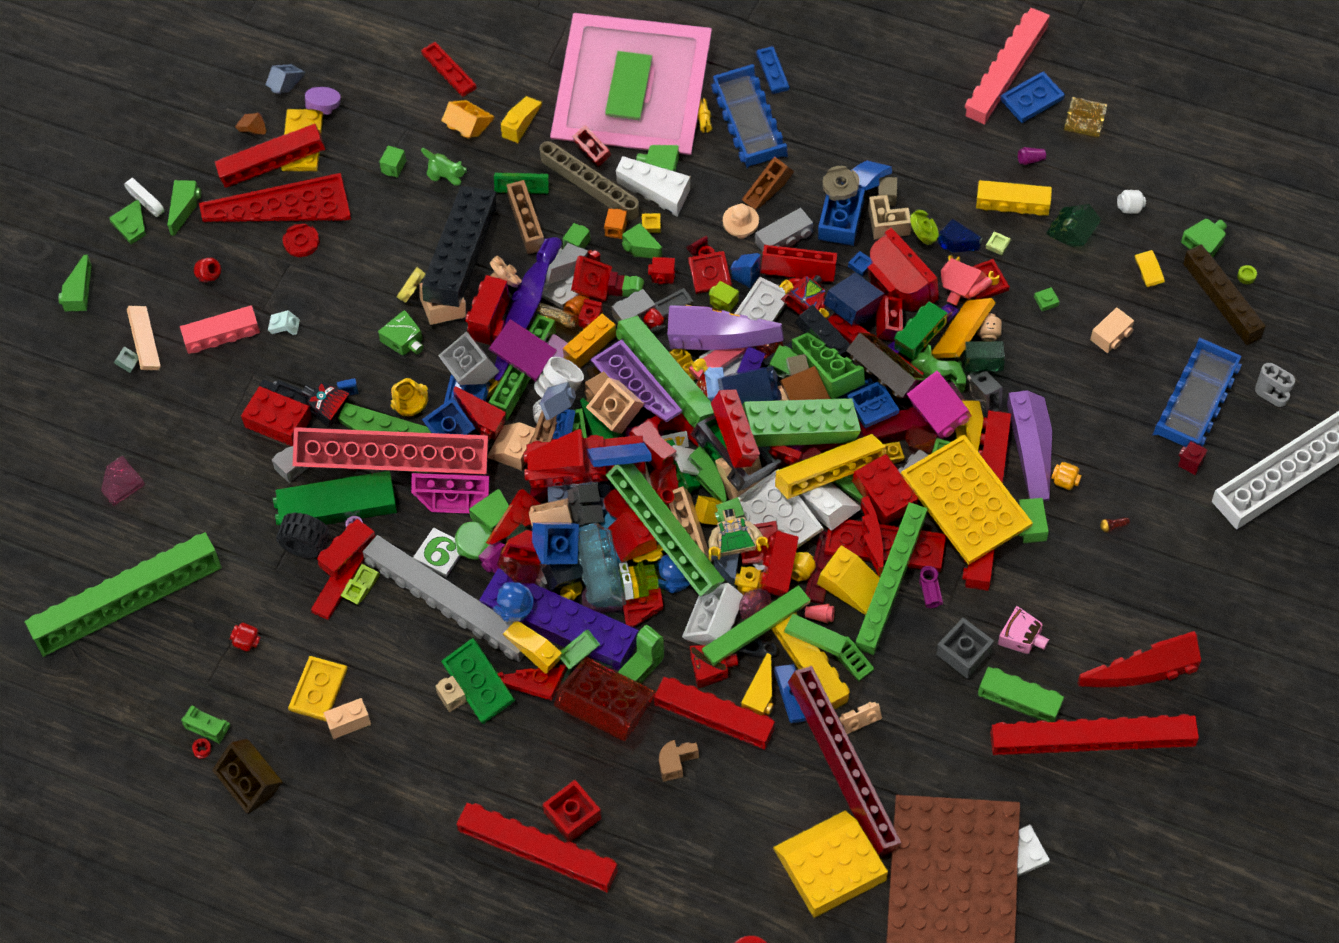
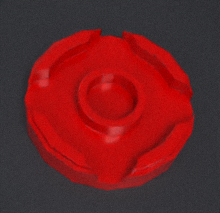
M296 224L290 227L283 236V245L290 255L306 257L318 248L319 235L315 228H311L307 224Z

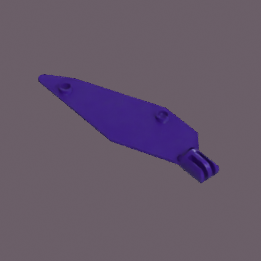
M552 237L544 240L537 253V262L525 273L517 291L511 297L512 301L505 325L511 319L523 328H527L540 303L549 264L555 260L562 246V241L559 238ZM498 356L495 363L496 368L499 370L495 375L496 381L502 378L509 364Z

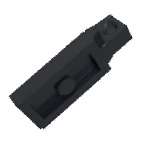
M263 379L259 385L307 405L308 398L301 395L302 389L280 380L271 383Z

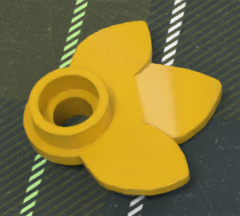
M658 544L656 550L635 557L633 561L641 562L645 559L651 562L657 561L663 557L661 551L664 549Z

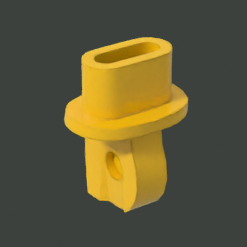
M581 582L562 587L560 596L572 601L575 600L576 596L582 592Z

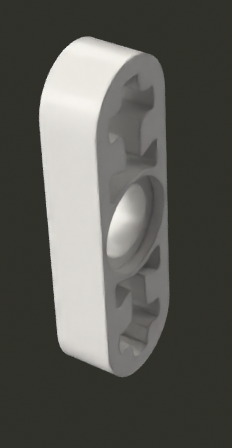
M131 178L124 183L128 192L135 199H138L155 217L164 212L160 202L136 180Z

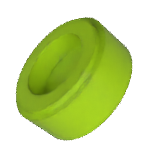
M1242 266L1237 274L1238 280L1243 284H1251L1256 279L1257 271L1252 266Z

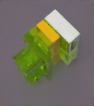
M643 561L637 563V566L628 567L627 562L619 563L620 577L626 600L649 596L648 590L659 588L654 564L644 566Z

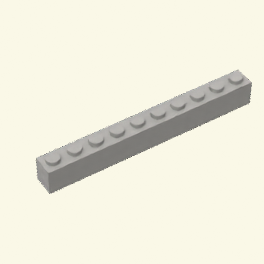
M377 535L363 551L364 561L369 567L377 568L386 578L391 577L401 588L406 587L415 597H421L426 600L430 607L438 608L445 617L453 618L464 629H470L477 638L485 639L494 649L499 648L509 659H515L520 662L525 656L502 635L513 624L512 622L503 621L501 616L388 541Z

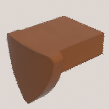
M260 113L245 114L235 126L239 132L266 133L265 124Z

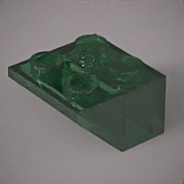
M1090 204L1066 206L1060 210L1058 217L1051 223V227L1046 233L1048 236L1070 247L1083 246L1101 219Z

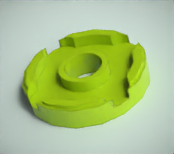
M917 210L911 214V226L923 243L931 245L937 241L936 238L939 235L938 228L932 218L929 220L927 212Z

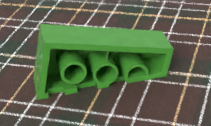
M807 332L792 339L793 352L797 355L805 354L808 367H816L825 389L832 399L865 384L864 368L862 366L854 365L848 357L843 358L838 354L837 350L829 349L824 342Z

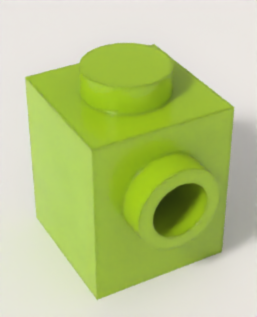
M721 281L716 286H713L709 292L710 304L717 309L728 311L729 313L739 301V291Z

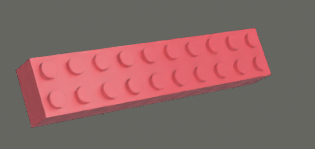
M294 427L292 466L487 474L488 436Z

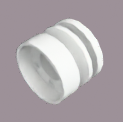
M551 357L540 374L539 379L535 382L534 389L541 398L548 387L566 382L576 391L584 379V374L571 361L561 357Z

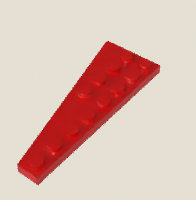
M341 173L199 203L203 222L351 219Z

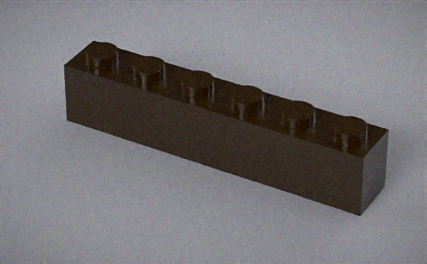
M1201 244L1187 251L1183 263L1242 341L1248 345L1262 338L1266 325L1205 247Z

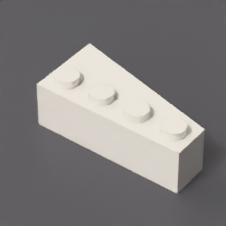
M623 156L616 169L618 184L634 193L638 192L648 201H654L659 204V207L664 210H670L673 215L678 217L690 191V176Z

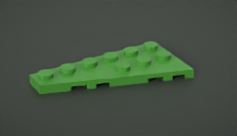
M345 403L338 417L339 422L350 430L431 433L426 426L349 403ZM411 471L412 473H430V472Z

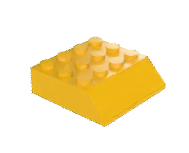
M843 811L773 847L813 918L887 880L888 871L857 820L847 811Z

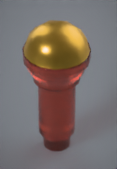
M1129 518L1104 519L1101 521L1100 528L1104 532H1110L1115 527L1126 525L1130 521Z

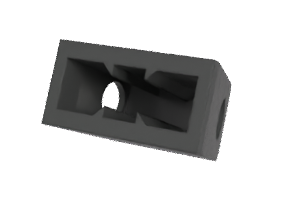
M976 371L971 372L967 376V379L970 381V395L974 401H980L984 416L987 418L988 410L1002 411V386L986 371L980 374Z

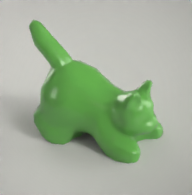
M421 148L423 155L429 159L427 176L431 180L439 181L441 177H444L453 185H461L459 177L463 176L467 171L466 167L461 165V161L454 163L443 154H433L427 149Z

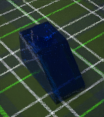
M952 219L939 233L938 244L952 253L978 251L981 248L982 238Z

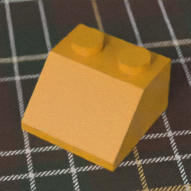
M467 100L451 101L448 103L441 121L446 123L448 128L460 131L463 137L471 138L479 136L493 121L495 116Z

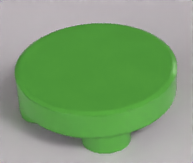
M479 522L464 523L455 535L457 553L470 559H479L478 556L489 546L486 541L490 537L491 531Z

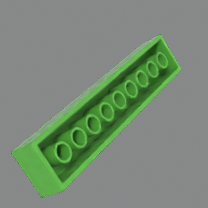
M198 534L184 543L175 545L174 548L166 552L157 554L156 557L148 561H142L134 568L124 570L119 575L106 579L95 587L86 589L77 596L69 597L66 601L51 606L40 614L31 616L25 623L44 657L222 567L207 534Z

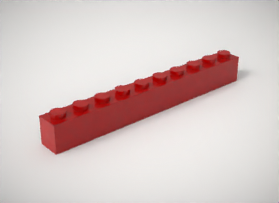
M988 410L987 418L983 417L982 429L986 430L985 434L981 433L980 445H983V450H979V454L1003 483L1011 413ZM994 549L970 563L968 568L963 569L962 580H966V588L989 590Z
M1187 714L1177 717L1161 715L1157 718H1149L1148 716H1140L1134 719L1119 717L1111 720L1107 718H1099L1097 720L1078 719L1076 721L1058 720L1056 722L1041 720L1036 723L1020 721L1015 724L999 722L992 725L990 732L993 755L1194 747L1199 739L1196 717Z

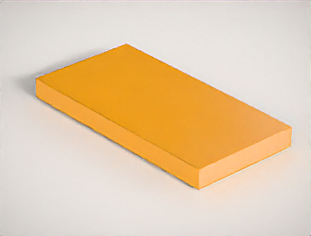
M992 298L966 300L932 350L933 357L935 359L960 357L996 302Z

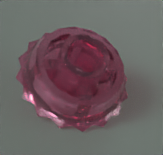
M762 588L750 590L741 598L739 610L744 621L771 604L772 600L767 590H762Z

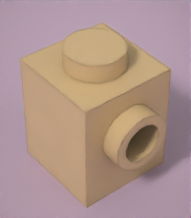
M453 676L442 679L435 686L438 696L449 712L466 703L465 694Z

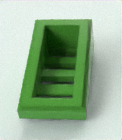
M847 637L839 657L834 655L858 681L874 670L873 666L849 637ZM851 653L854 654L851 658H849V659L846 658V657L849 656ZM858 659L859 662L853 666L852 663ZM862 665L865 666L864 669H862L860 672H857L858 668H860Z

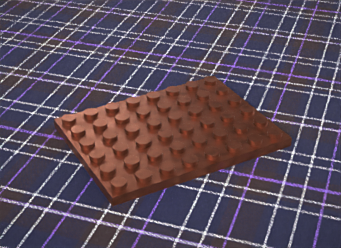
M896 795L894 829L901 844L892 852L887 943H1015L1020 802Z

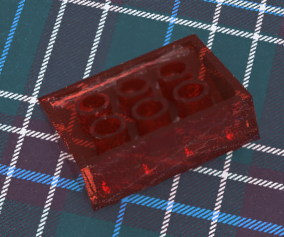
M585 657L558 688L554 706L618 739L626 741L636 728L654 698L656 691Z

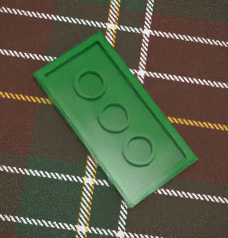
M474 638L441 661L450 676L454 677L464 692L467 702L482 724H485L516 701Z

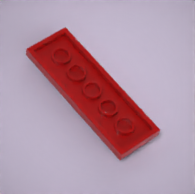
M847 519L832 531L828 528L824 554L834 555L842 545L856 554L861 560L871 561L863 547V535L866 534L861 526L862 521ZM879 524L883 543V563L886 564L899 527ZM921 530L908 567L922 569L925 566H932L937 572H941L946 535Z

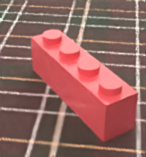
M252 305L180 326L188 354L197 353L211 347L214 348L224 343L234 342L241 338L252 337L260 333Z

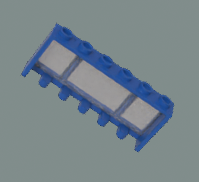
M748 65L713 76L712 91L718 96V106L723 108L722 115L724 121L729 123L727 125L729 133L734 135V146L736 149L739 148V158L741 162L745 163L746 168L771 160L774 156L776 158L781 156L788 157L786 143L783 144L782 133L778 132L776 119L772 118L771 107L769 104H766V96L764 91L760 89L759 78L755 77L754 65Z
M1199 338L1188 364L1185 366L1181 378L1178 380L1175 390L1155 427L1153 435H1160L1185 447L1188 446L1190 441L1203 447L1207 438L1204 434L1205 432L1209 433L1214 422H1211L1212 417L1217 418L1221 409L1218 405L1220 402L1224 403L1228 395L1225 390L1226 388L1231 389L1235 380L1232 376L1234 373L1238 374L1242 366L1239 363L1241 356Z

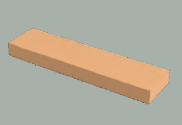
M128 306L127 313L141 370H159L161 366L146 306Z

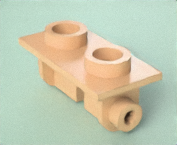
M868 702V704L857 708L858 713L852 710L841 714L839 720L844 726L846 734L882 719L879 704Z

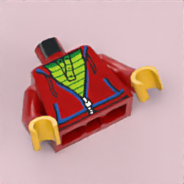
M813 275L811 279L808 276H804L802 279L796 277L785 280L779 286V288L785 290V295L780 300L799 315L813 304L826 319L829 316V312L825 310L824 305L825 290L819 286L822 283L820 276Z

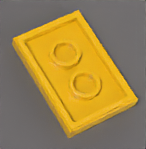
M309 656L289 704V711L326 721L323 712L332 709L347 672V666Z

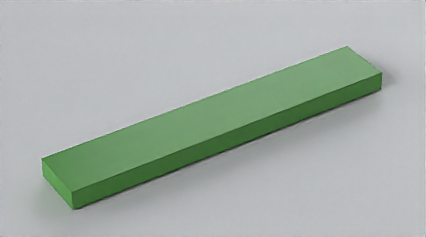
M798 585L703 647L702 652L712 665L715 666L810 603L809 597Z

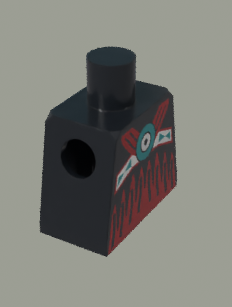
M321 382L316 389L306 385L301 392V395L308 398L307 405L310 408L311 414L328 428L338 417L345 403L349 401V392Z

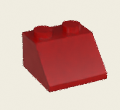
M633 510L623 513L606 529L621 563L657 549V540Z

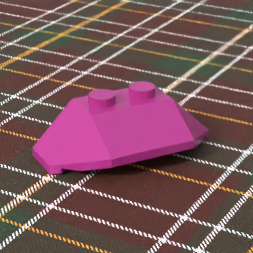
M412 473L411 493L431 512L470 513L469 509L489 496V476L464 473Z

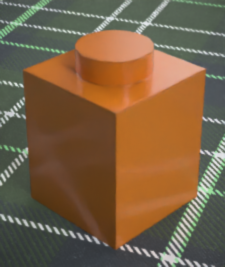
M609 208L604 225L605 237L623 239L622 234H624L627 224V211Z

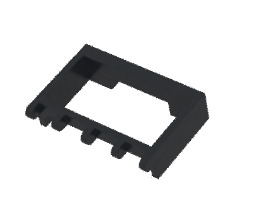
M715 414L697 423L691 433L702 449L711 443L732 468L727 479L738 492L769 476L782 463L780 459L775 460L769 453L771 451L770 446L758 447L759 453L768 463L767 466L751 475H748L743 468H734L728 450L709 429L718 424Z

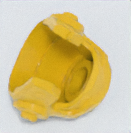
M405 378L394 384L391 389V408L402 416L410 417L420 413L428 403L427 386L422 383L418 384L410 378Z

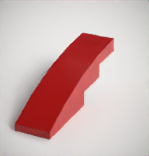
M866 496L861 498V509L865 515L862 517L861 526L866 534L863 535V547L878 576H881L883 572L881 529L870 498Z

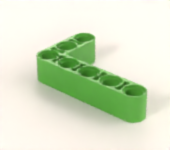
M644 626L636 637L637 653L585 706L584 712L599 724L603 723L663 660V637L650 626Z

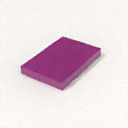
M510 319L490 346L489 351L536 381L543 372L548 360L556 354L557 349Z

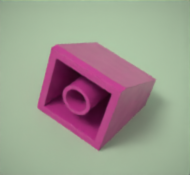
M938 370L907 393L913 406L941 439L949 437L954 432V429L959 425L966 424L972 416L968 408Z

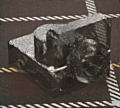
M666 325L655 326L649 329L668 352L674 350L670 349Z

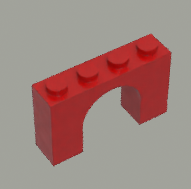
M682 413L668 422L657 415L651 419L648 418L640 426L632 428L629 433L630 436L643 435V441L649 449L652 458L648 462L659 472L673 464L677 452L659 435L660 431H687L688 439L699 447L697 441L691 435L694 427L688 423Z

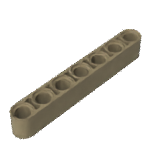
M546 141L540 145L541 161L609 208L627 211L628 220L636 219L639 216V202L634 196L553 142Z

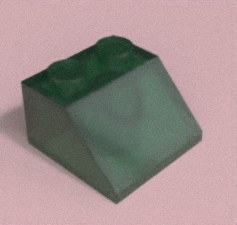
M1003 341L965 342L964 371L1004 370L1005 355Z

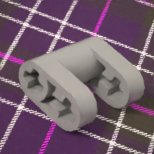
M1266 363L1261 368L1255 392L1278 407L1285 406L1290 398L1289 391L1293 389L1295 378L1277 365Z

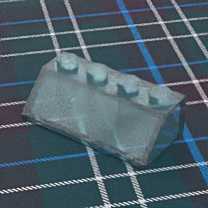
M598 523L580 527L578 537L580 554L578 555V560L583 568L582 579L587 587V601L595 607L626 605L611 530Z

